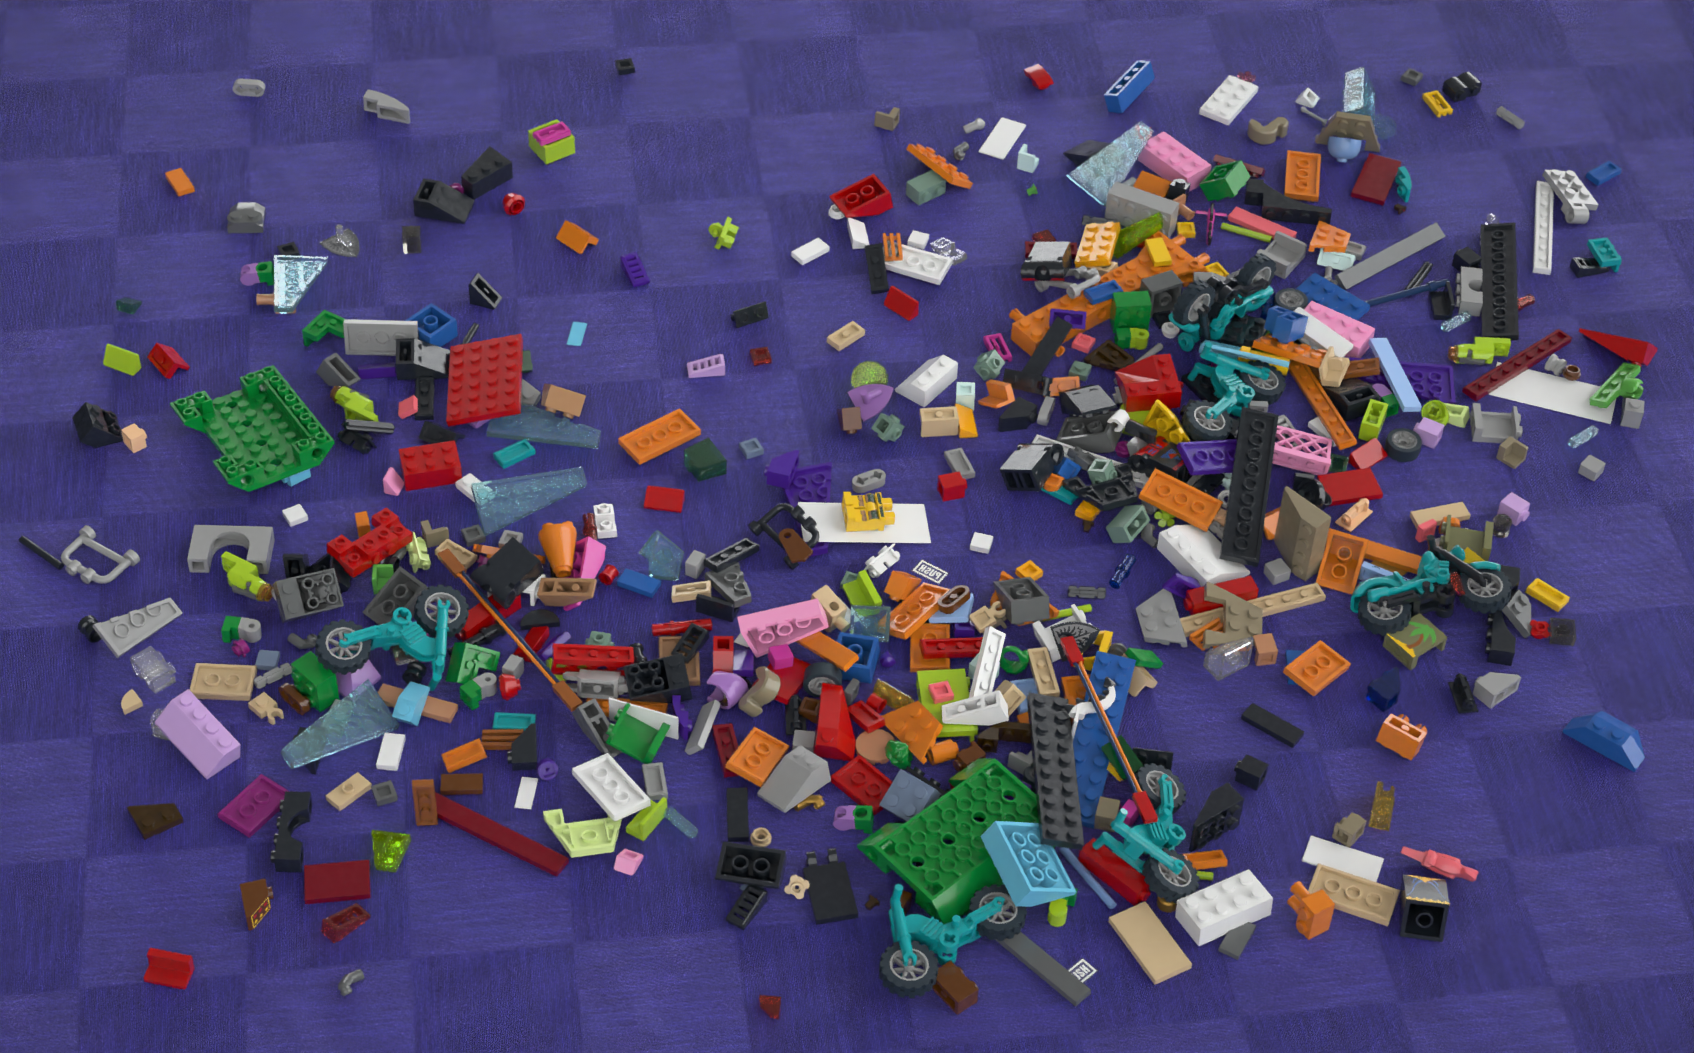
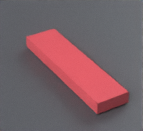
M1235 207L1228 215V221L1249 230L1272 236L1273 240L1277 231L1296 238L1297 232L1239 207Z

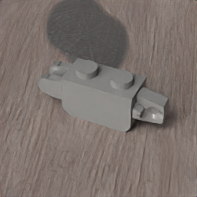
M580 669V672L567 671L563 673L564 679L578 681V684L567 683V685L573 692L577 693V696L582 698L609 699L610 697L617 699L618 695H624V692H628L627 682L624 679L625 676H620L621 672Z

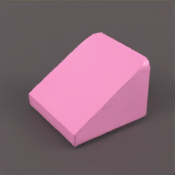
M390 467L383 478L384 492L398 496L404 486V482L394 468Z
M624 849L616 856L614 869L628 875H634L644 855Z

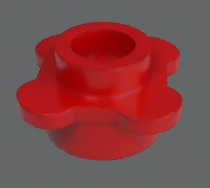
M1530 621L1532 637L1536 639L1549 637V624L1546 621Z

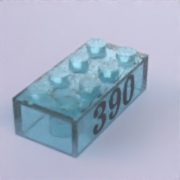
M1365 67L1345 72V79L1343 80L1345 87L1343 90L1344 100H1342L1344 110L1342 112L1371 116L1375 127V89Z

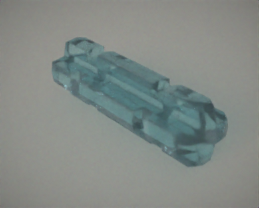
M1465 311L1442 322L1440 328L1444 332H1448L1470 321L1472 316L1468 311Z
M1595 425L1588 427L1570 438L1568 445L1572 448L1580 446L1598 435L1599 429Z
M673 807L665 809L663 815L667 820H670L681 832L685 831L684 834L688 838L696 836L698 829L693 824L691 825L680 813L677 814Z

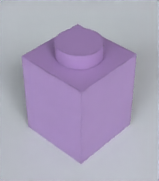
M1423 417L1420 423H1416L1413 431L1420 436L1423 445L1434 449L1442 437L1444 425Z
M1511 492L1500 502L1497 515L1517 526L1521 521L1524 522L1528 518L1530 503Z

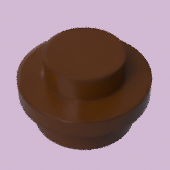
M1567 365L1562 372L1563 376L1570 381L1578 380L1581 376L1580 368L1575 365Z

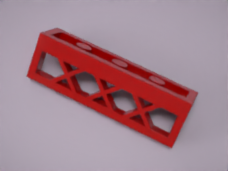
M553 643L551 672L554 675H563L567 671L580 672V669L583 668H578V666L585 665L587 667L584 670L621 672L620 676H625L624 670H618V668L634 664L633 647ZM557 664L566 665V667L559 668L556 666ZM600 666H606V667H607V668H605V669H598V667H600Z

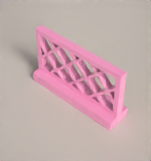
M1277 425L1276 437L1280 441L1275 442L1272 464L1315 475L1328 473L1331 465L1332 439ZM1282 434H1287L1290 438L1285 439ZM1300 438L1306 439L1308 442L1303 443ZM1295 441L1298 446L1293 447L1290 442ZM1317 443L1326 444L1327 446L1321 448ZM1313 446L1316 451L1312 452L1308 447Z

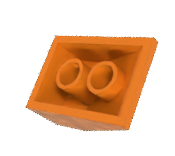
M1330 530L1316 583L1321 587L1352 595L1359 578L1369 539Z

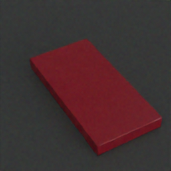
M1369 153L1352 190L1351 197L1384 206L1395 181L1398 167H1401L1402 162Z

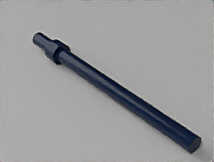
M1449 279L1433 280L1422 286L1364 302L1372 307L1426 291H1437V288L1445 287L1446 281L1449 282Z

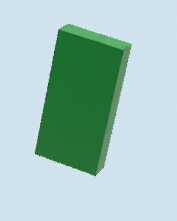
M1128 648L1125 652L1128 658L1136 660V666L1160 669L1164 664L1151 650Z

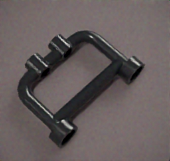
M788 503L776 505L757 522L753 520L747 525L757 537L764 531L784 550L779 540V534L767 524L779 512L784 510L795 521H798L807 532L811 533L812 538L806 543L811 549L818 543L820 538L819 531L815 527L817 525L816 521L811 516L806 519L803 516L805 512L799 505L794 508ZM788 555L783 558L790 569L794 570L799 566L798 562L792 564Z

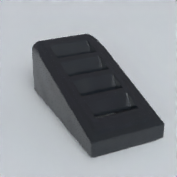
M1575 257L1572 258L1570 263V269L1577 278L1609 272L1608 267L1598 266L1599 264L1595 258Z
M691 623L671 652V656L680 654L679 651L681 650L688 654L687 656L683 655L685 663L688 664L709 639V631ZM691 640V641L695 642V644L693 645V644L689 643L688 641ZM686 645V646H688V647H690V648H692V649H691V650H688V649L684 648V646Z
M748 885L727 915L726 921L744 930L767 902V891L755 885ZM736 914H738V915L744 917L745 919H744V920L740 919L739 917L736 916Z

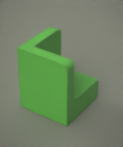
M373 564L372 585L374 594H378L394 574L392 564Z

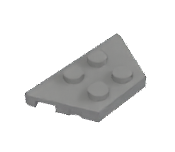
M1162 589L1135 608L1145 642L1161 643L1164 645H1170V642L1181 644V647H1188L1171 592Z

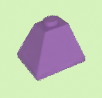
M368 659L364 667L357 669L355 673L351 674L349 672L347 675H341V673L337 672L338 692L354 703L381 679V675Z

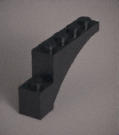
M1249 178L1246 181L1244 204L1261 206L1262 218L1318 225L1319 221L1330 224L1331 208L1309 205L1289 198L1264 183V180Z

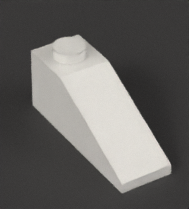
M1000 690L942 705V721L944 724L990 726L1009 721L1008 705Z

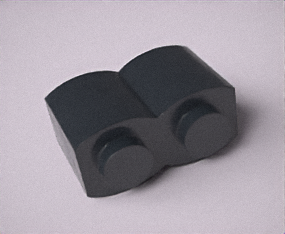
M1464 72L1458 77H1451L1445 80L1442 91L1454 102H1458L1466 97L1478 95L1481 91L1482 82L1471 72Z

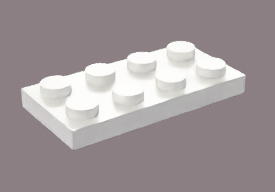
M1229 75L1200 108L1199 114L1229 126L1258 92L1259 86Z
M887 241L888 254L892 256L890 241ZM894 242L895 254L898 256L897 243ZM901 244L902 261H885L886 270L937 285L941 284L952 265V258Z
M608 753L572 768V775L614 822L651 806L650 798Z

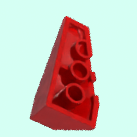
M1579 328V332L1631 362V364L1640 365V368L1642 365H1649L1658 349L1646 341Z

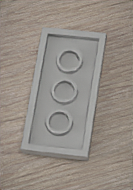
M344 319L343 322L346 355L396 356V339L415 338L419 340L418 321Z

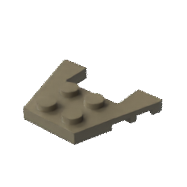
M1337 111L1328 121L1327 126L1323 127L1321 133L1315 137V143L1328 145L1329 136L1332 135L1339 138L1347 137L1355 140H1366L1365 151L1380 152V143H1378V137L1375 135L1372 118L1367 115Z
M1206 582L1204 585V600L1223 604V633L1205 629L1203 633V648L1207 649L1211 646H1221V648H1224L1226 645H1236V647L1255 646L1253 636L1262 634V609L1210 582Z

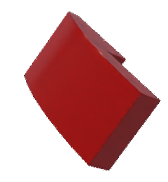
M1037 64L1024 69L1025 76L1032 80V84L1036 88L1044 90L1054 84L1050 75L1041 65Z

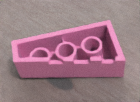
M818 598L737 617L740 632L756 658L767 654L769 647L791 644L829 627L825 610Z

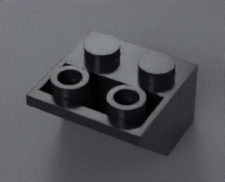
M85 402L72 417L81 443L98 448L123 441L117 416L112 411H106L97 405Z

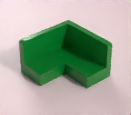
M323 310L302 330L304 346L308 347L314 341L318 342L328 332L344 338V318Z
M454 642L446 681L465 684L477 677L479 668L496 672L500 652L469 643Z

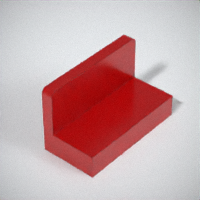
M156 343L147 356L165 378L171 379L178 367L185 370L190 368L172 347Z
M149 948L147 953L149 966L143 977L144 982L185 990L195 969L192 956Z

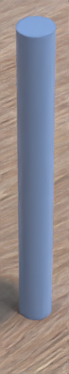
M1061 847L1059 851L1108 908L1110 910L1114 909L1117 905L1069 848Z

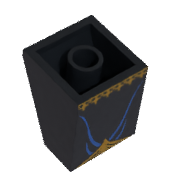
M1403 874L1400 889V937L1443 942L1450 905L1446 880Z

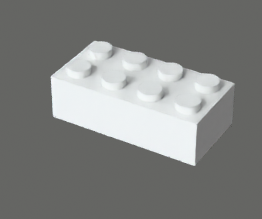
M1248 869L1177 900L1175 917L1196 944L1201 946L1226 935L1228 931L1243 924L1253 923L1271 915L1273 897Z

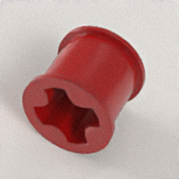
M608 564L602 573L598 575V578L603 584L611 585L619 572L616 567Z
M872 693L866 704L879 714L886 707L887 700L877 696L876 693Z

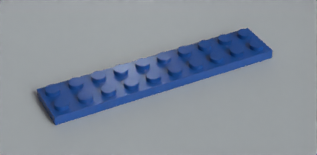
M1097 651L1090 681L1097 696L1103 695L1105 697L1106 695L1103 694V691L1108 690L1103 687L1105 678L1109 677L1116 683L1114 687L1116 692L1115 700L1105 710V713L1117 737L1136 660ZM1086 691L1084 701L1088 702L1089 696ZM1097 713L1086 714L1083 720L1078 721L1073 740L1082 826L1092 829L1095 826V815L1099 799L1103 794L1108 775L1107 767L1109 760L1102 752L1101 747L1110 742Z

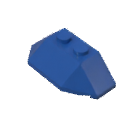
M1603 711L1574 717L1563 729L1562 733L1633 772L1638 769L1645 759L1638 730Z

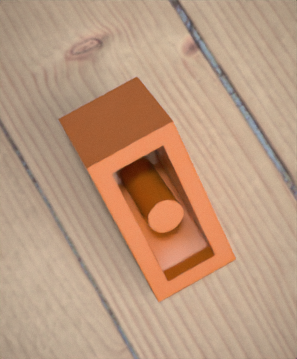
M893 570L884 592L890 594V599L900 602V599H906L918 587L922 579L906 572Z

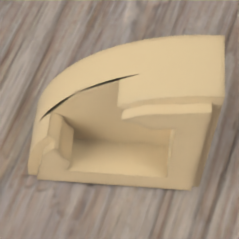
M133 689L128 691L122 698L121 705L124 715L143 706L141 699Z

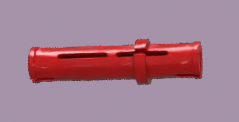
M711 618L681 622L671 620L668 623L652 624V636H675V634L685 633L691 623L712 631Z

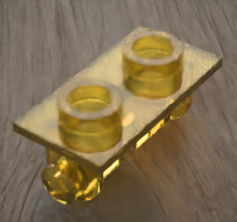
M877 679L873 693H876L882 699H886V705L896 710L914 702L912 696L897 690L886 681Z

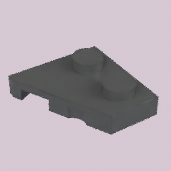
M1518 589L1511 595L1508 605L1504 606L1502 611L1525 639L1531 635V603L1528 597Z

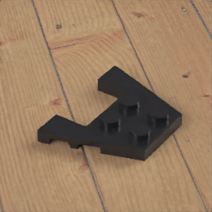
M1129 462L1114 466L1118 478L1086 486L1078 476L1062 480L1063 488L1101 511H1109L1138 502L1136 486Z

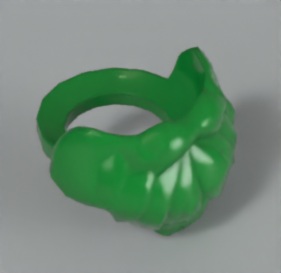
M1015 646L1002 648L999 661L1000 667L1009 674L1017 675L1026 669L1029 662L1028 650L1021 651ZM1006 652H1014L1018 655L1019 661L1007 660L1004 658V654Z
M897 740L888 741L885 747V754L893 765L905 770L907 766L911 767L913 758L907 744Z

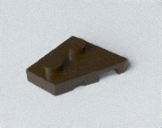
M1108 339L1084 358V363L1117 371L1133 364L1134 357Z
M174 803L127 807L130 817L144 840L184 823L183 817Z

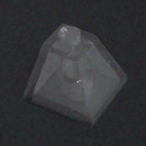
M1251 636L1209 649L1205 653L1203 666L1217 681L1249 666L1254 638Z

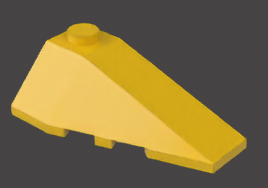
M1156 400L1143 425L1156 429L1157 435L1155 437L1163 436L1168 443L1173 442L1178 445L1180 442H1191L1177 416L1164 403Z

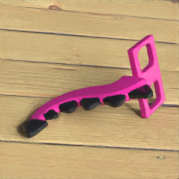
M1214 203L1211 204L1208 211L1195 210L1197 214L1207 215L1206 244L1208 246L1212 243L1215 215L1227 216L1226 213L1215 212Z

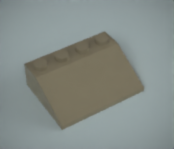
M1286 486L1283 492L1274 542L1291 572L1306 582L1319 572L1331 516Z

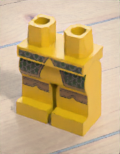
M843 492L841 506L846 532L876 529L884 531L885 525H894L895 513L885 512L892 511V498H882L881 492L875 493V495L871 493L851 495V492Z

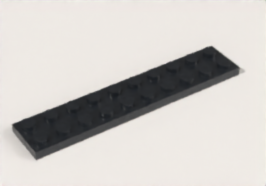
M1516 223L1480 224L1482 257L1481 292H1483L1482 337L1509 338L1511 341L1519 340Z
M1246 407L1241 409L1219 559L1257 567L1259 564L1279 417L1277 414Z
M1029 693L1027 696L1040 842L1044 845L1082 850L1084 838L1070 716L1064 709V705L1069 704L1068 699Z

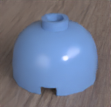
M1329 136V153L1337 158V161L1347 163V159L1355 158L1360 152L1362 140Z

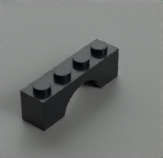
M285 791L284 800L280 801L281 816L277 818V829L279 830L278 833L274 834V846L276 848L271 851V863L275 864L276 872H302L304 861L303 844L294 839L291 834L298 826L310 822L313 807L311 792Z

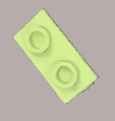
M413 532L412 542L406 545V550L409 553V562L412 565L413 572L416 573L418 568L428 570L431 566L429 554H427L428 550L425 540L421 537L416 538L415 532Z

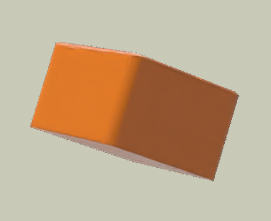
M367 511L354 513L359 538L371 531Z

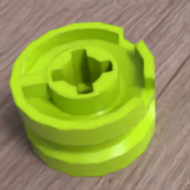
M1432 400L1422 407V418L1426 417L1444 426L1449 422V412L1443 402Z

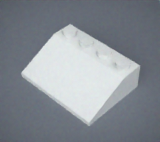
M1174 525L1159 533L1157 549L1182 575L1197 579L1201 587L1206 582L1216 584L1242 578L1250 574V571L1243 564L1219 559L1222 543L1209 530L1205 532L1193 525Z

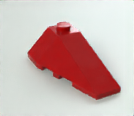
M822 682L813 753L819 757L851 761L855 755L856 740L843 687Z

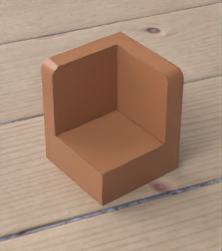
M1272 633L1254 635L1253 642L1256 647L1254 661L1256 666L1275 664L1278 649Z

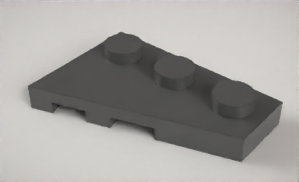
M739 562L719 573L714 571L705 573V580H711L712 587L729 603L734 604V608L752 602L751 593L747 582L744 580L743 572L740 570Z

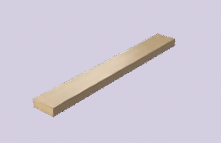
M1313 583L1248 600V602L1261 608L1262 617L1325 601L1326 595L1318 583ZM1223 607L1180 618L1185 637H1189L1190 634L1218 617L1221 619V623H1223Z

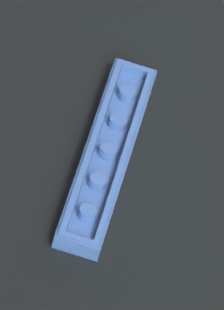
M1370 338L1369 345L1375 357H1379L1380 367L1402 411H1421L1422 406L1387 338Z

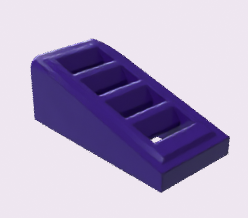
M637 252L620 257V265L633 288L650 283Z
M1177 573L1162 585L1163 589L1183 599L1186 597L1187 590L1201 587L1197 579Z
M970 619L968 622L953 623L954 638H974L975 629Z

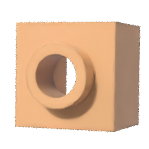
M135 423L121 429L124 444L133 453L147 447L145 440L147 435Z

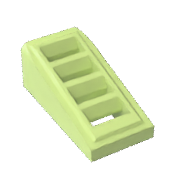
M1444 403L1449 412L1450 418L1448 423L1465 428L1470 417L1469 407Z

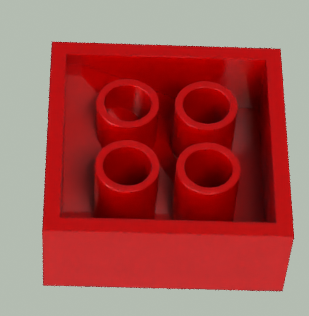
M1171 354L1151 355L1115 371V377L1126 412L1151 410L1156 400H1160L1168 408H1180L1182 390Z

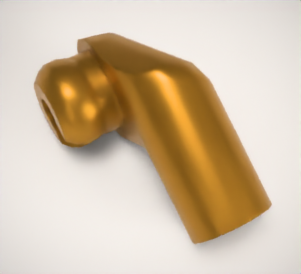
M819 794L810 795L794 806V809L798 812L811 804H814L815 809H819L825 806V802Z

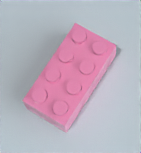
M1164 131L1140 144L1138 161L1163 179L1171 182L1174 179H1184L1186 182L1191 183L1189 192L1199 187V184L1211 171V164Z
M1311 301L1304 309L1353 344V349L1344 357L1361 358L1370 347L1369 339L1374 337L1375 328L1314 301Z

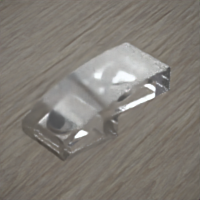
M942 237L930 243L931 248L938 255L952 258L953 266L967 260V254L956 249L955 242Z

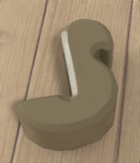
M1277 117L1263 127L1261 123L1251 119L1248 124V137L1261 145L1272 144L1276 141L1277 136L1284 138L1287 135L1289 121L1284 117Z
M765 666L755 669L759 681L739 700V709L751 717L760 715L762 713V706L774 700L780 689L779 676Z

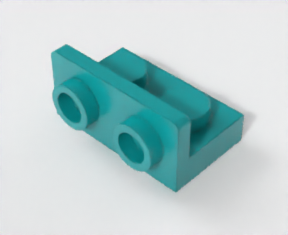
M1605 237L1588 240L1587 246L1600 267L1610 266L1613 272H1618L1622 259L1609 239Z

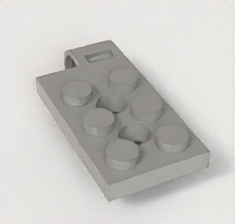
M1544 170L1542 176L1563 203L1561 210L1565 214L1566 222L1586 224L1589 219V210H1597L1599 204L1577 177L1576 173L1571 170Z

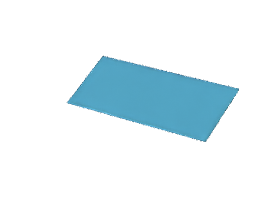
M573 322L567 345L581 346L587 323Z

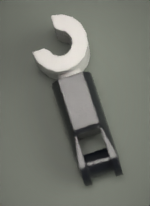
M1117 410L1107 421L1108 423L1115 422L1118 424L1114 430L1115 432H1120L1125 428V432L1140 438L1148 444L1156 442L1157 430L1130 419L1125 410Z

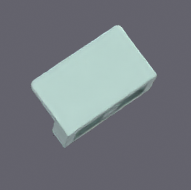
M1321 248L1317 265L1331 266L1332 269L1345 271L1353 266L1356 256L1347 253L1324 252L1323 248Z

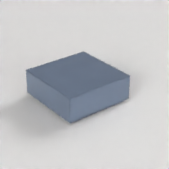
M757 438L739 443V448L746 459L764 454V449Z
M259 650L255 664L257 670L270 671L276 668L280 652Z

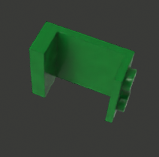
M626 703L624 709L619 708L614 717L617 720L616 724L611 723L606 732L609 735L606 743L644 764H650L670 725L663 722L660 729L657 730L627 714L626 712L630 704Z

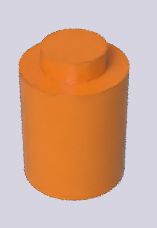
M951 739L935 743L933 749L929 748L927 757L932 766L956 759L959 748L957 743Z

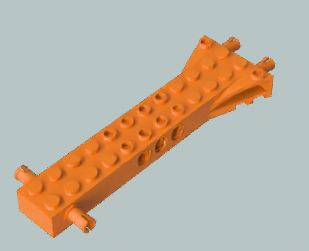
M1158 230L1151 239L1163 238L1172 259L1171 265L1154 267L1147 248L1144 246L1136 258L1100 276L1101 280L1093 286L1115 280L1123 289V292L1140 291L1141 279L1173 270L1183 282L1182 286L1187 287L1193 281L1194 272H1206L1204 264L1208 263L1210 258L1205 252L1194 258L1180 246L1186 243V239L1182 234L1169 239ZM1083 290L1081 295L1074 299H1071L1067 294L1027 316L1015 308L1009 314V317L1015 321L1012 323L1011 340L1032 356L1050 328L1051 308L1087 312L1085 330L1071 329L1063 341L1065 343L1076 337L1079 333H1083L1109 319L1112 299L1092 305L1083 295ZM1060 346L1055 356H1062L1065 348Z

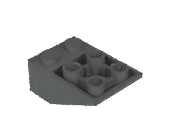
M334 568L278 580L273 584L282 623L344 606Z

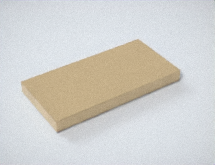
M1319 863L1308 889L1310 894L1323 889L1335 903L1334 909L1385 926L1389 925L1400 892L1398 889Z
M1142 902L1109 917L1108 922L1154 985L1191 969L1192 963L1146 902Z

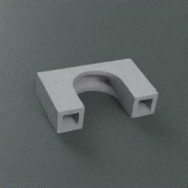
M194 525L187 557L189 571L209 573L213 555L217 550L228 545H240L248 549L246 561L257 566L258 574H268L275 541L273 527Z

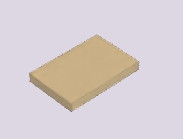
M196 663L189 690L197 699L250 701L254 687L253 679L256 678L257 666Z

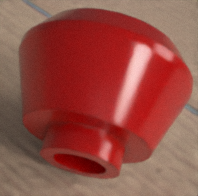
M516 193L505 195L502 201L505 213L508 215L519 214L525 206L524 197Z
M502 673L498 677L502 699L508 701L517 696L518 691L521 690L519 678L515 679V675Z

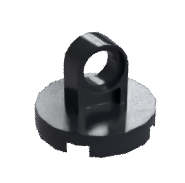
M1307 478L1297 487L1299 495L1321 510H1324L1332 503L1330 495L1325 492L1323 484L1318 480Z

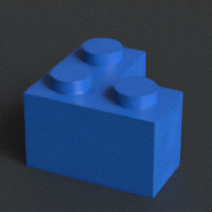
M1274 306L1268 310L1264 329L1269 330L1273 334L1272 337L1277 338L1278 342L1288 344L1291 341L1304 337L1308 316Z

